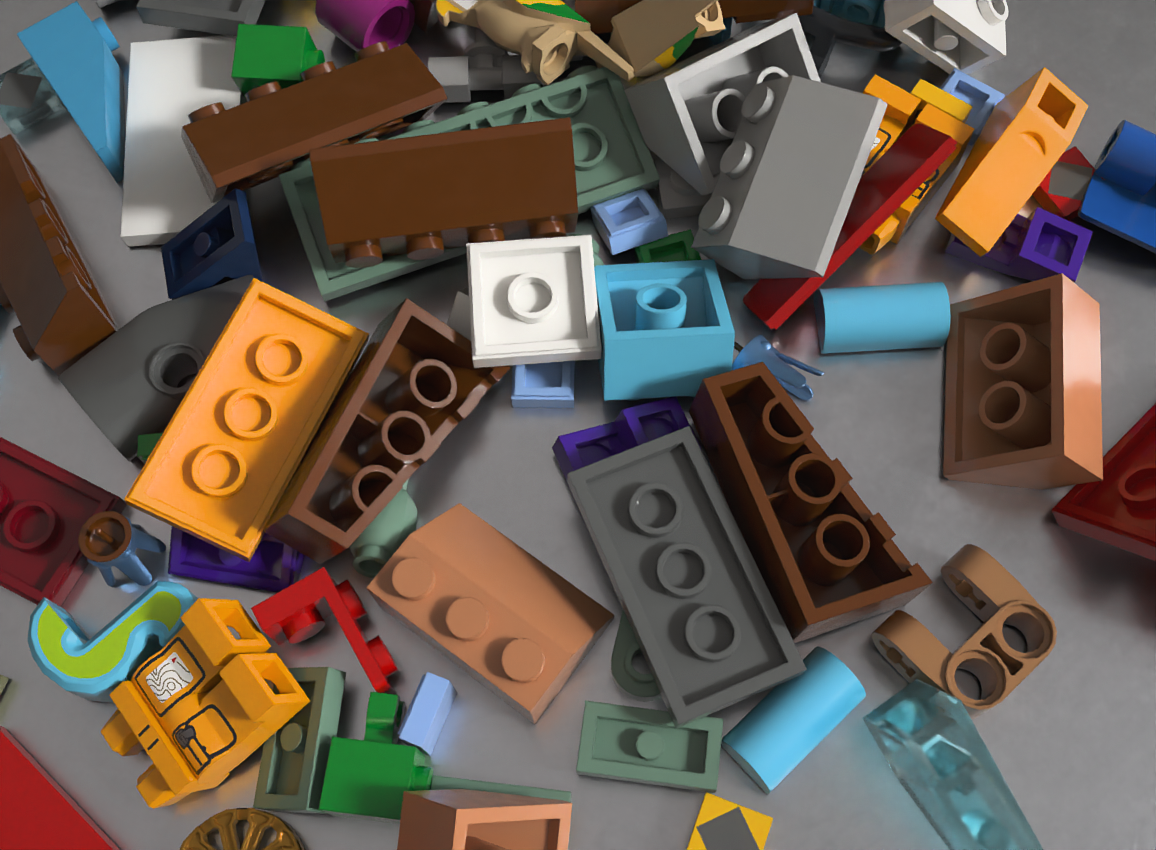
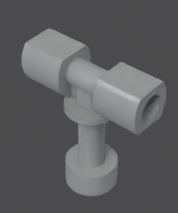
M475 27V43L465 49L464 56L428 57V70L443 87L448 98L445 102H471V91L504 90L505 100L511 98L517 90L524 86L536 83L543 85L537 79V75L534 72L525 73L521 65L520 55H509L508 51L497 46L477 27Z

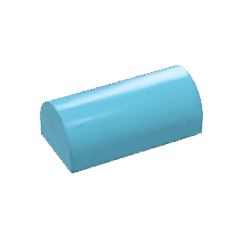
M943 282L817 289L813 300L821 354L943 347L948 338L950 330V302L946 286Z
M815 647L803 659L807 670L802 675L775 686L722 738L721 746L767 795L866 697L864 687L853 672L840 659L822 647Z

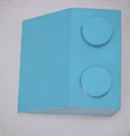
M714 259L596 265L594 267L602 350L601 359H598L604 401L675 396L695 397L704 378L732 371L735 331Z

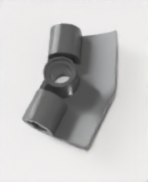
M246 275L148 308L59 375V381L129 462L137 457L138 435L163 433L193 381L184 387L177 388L178 383L189 374H198L252 282L253 275Z

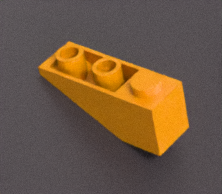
M1045 67L995 105L935 219L979 257L988 253L1070 145L1088 105Z

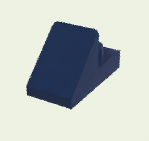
M233 189L161 247L169 299L173 300L210 288L225 276L237 279L246 275H253L254 278L263 282L245 191Z

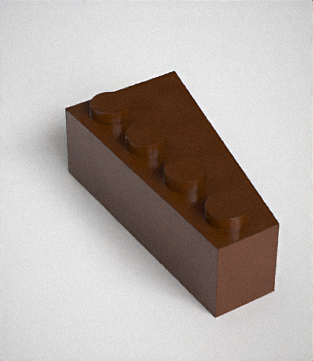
M764 362L702 380L689 409L690 416L729 509L794 644L905 606L933 583L918 563L912 566L892 540L896 534L878 512L873 515L849 484L853 478L838 458L832 461L811 435L814 427Z

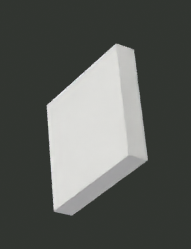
M591 235L466 244L474 368L601 359L602 350Z

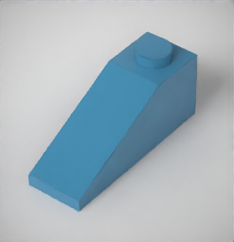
M76 1L17 33V36L116 183L124 178L126 140L123 72L111 52L120 48L104 20L99 17L91 21Z

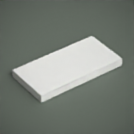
M218 35L131 43L120 235L127 247L165 244L217 203H211L181 138L182 126L191 123L188 115L195 110L222 102L225 110L246 103V99L231 78L236 36Z

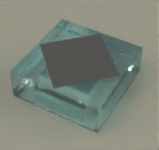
M32 58L0 74V115L14 135L64 107Z

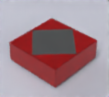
M1074 146L1060 156L1032 195L1044 210L1069 221L1078 216L1082 198L1095 168L1079 149Z

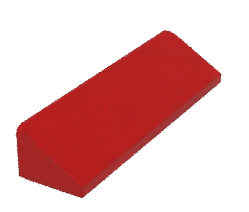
M916 123L912 125L860 178L824 277L760 279L744 295V304L771 331L773 329L777 330L957 149L955 146L957 142L951 136L924 124Z

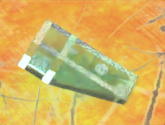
M916 679L862 718L894 775L949 850H1043L960 699Z

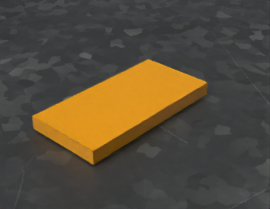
M253 278L124 499L126 504L250 562L265 534L263 529L368 342L369 333Z

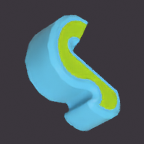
M157 581L92 638L86 634L64 608L43 597L30 615L27 640L31 655L42 673L66 691L86 700L114 703L109 694L123 681H131L138 667L149 657L161 651L182 629L185 624L180 617L197 601L198 597L178 583Z

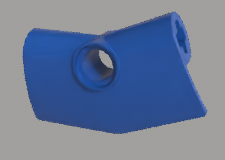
M1122 120L1108 139L1094 167L1095 171L1082 198L1078 216L1156 253V134L1126 120Z

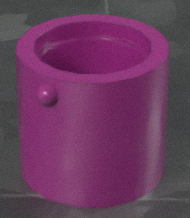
M316 0L315 13L318 22L356 52L382 41L387 42L389 49L400 46L406 42L414 25L415 10L414 5L409 0Z

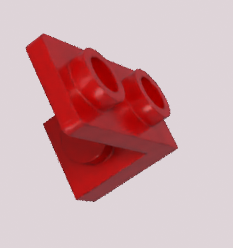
M322 567L251 608L262 631L278 645L286 641L290 644H295L314 636L325 626L324 619L334 614L375 691L378 693L397 694L388 677L399 671L398 667L379 635L368 641L357 619L366 615L367 611L348 579L337 584L325 567Z

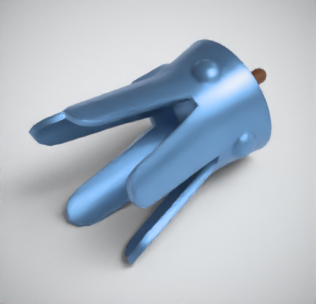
M763 335L753 338L744 348L737 342H734V349L739 354L732 364V370L764 362L784 389L803 400L813 398V390L806 384V378L790 365L817 376H822L825 372L779 353Z
M114 511L97 513L83 524L78 538L80 550L87 557L89 563L99 568L108 586H114L115 584L111 566H115L135 583L142 586L149 585L152 581V575L135 554L136 548L162 553L165 551L166 545L160 539L135 529L140 528L141 525L131 523L129 518Z

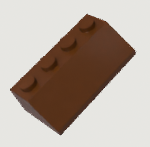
M382 41L356 52L354 55L357 62L336 69L333 61L313 66L300 74L303 82L281 89L276 81L252 89L245 94L246 103L225 110L222 102L195 110L188 115L191 123L182 126L181 138L211 203L221 200L235 188L245 191L278 178L279 174L291 171V167L303 159L310 161L309 149L354 144L369 138L378 139L404 129L415 122L425 120L448 99L445 91L407 43L389 49L387 42Z
M570 117L309 149L327 245L335 263L345 262V265L348 267H372L380 264L383 261L382 257L407 254V257L413 260H427L443 255L444 249L465 247L467 243L566 237V233H573L576 230L578 202Z

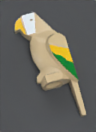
M436 0L435 5L438 19L444 26L453 21L481 29L497 46L508 52L520 55L521 65L525 73L534 72L537 75V79L546 86L570 67L569 62L573 56L587 55L628 82L634 77V68L591 31V25L587 20L561 0Z
M643 0L612 17L613 31L607 45L634 68V76H651L669 68L691 45L693 39L713 36L726 28L723 23L722 11L718 0ZM595 61L598 69L605 67L597 61Z

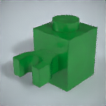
M238 24L231 78L246 99L245 94L267 83L277 81L281 89L303 82L300 74L313 66L324 63L325 57L322 50H317L307 27Z
M370 692L364 740L332 736L318 810L332 816L400 824L404 791L431 789L433 767L424 766L425 755L417 747L397 744L398 731L403 722L406 705L404 701H399L400 697L398 695Z

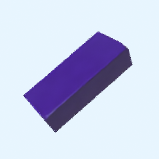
M172 526L168 574L280 592L299 581L305 555L265 532L250 562H247Z

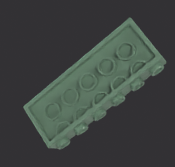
M584 66L571 72L563 81L545 87L539 83L530 84L517 90L511 98L493 104L488 102L472 103L462 108L457 116L436 123L433 120L418 121L406 127L402 134L385 139L570 117L573 135L578 214L590 211V207L640 189L648 191L657 188L660 182L659 174L649 149L645 144L619 75L606 67L597 69L596 66ZM369 138L358 141L356 143L373 142L380 140L376 138ZM303 159L291 167V171L279 174L324 302L467 253L465 246L444 249L443 255L427 260H413L408 258L407 254L382 257L383 261L380 264L366 268L348 267L345 265V262L335 263L326 241L311 162Z

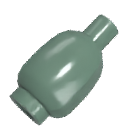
M409 479L349 547L354 556L353 568L366 577L374 578L409 534L416 530L417 508L413 499L406 491Z

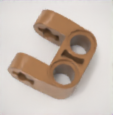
M967 544L941 567V574L953 593L984 622L973 634L951 653L916 618L907 612L896 610L872 632L871 636L879 652L916 690L949 718L961 721L974 719L1002 702L1050 654L1056 644L1057 637L1054 620L1021 583L985 550L978 546ZM1004 624L1015 626L1022 631L1028 644L1027 653L1018 652L1009 647L1002 633ZM956 669L969 670L977 676L982 686L980 700L970 699L960 692L955 682Z

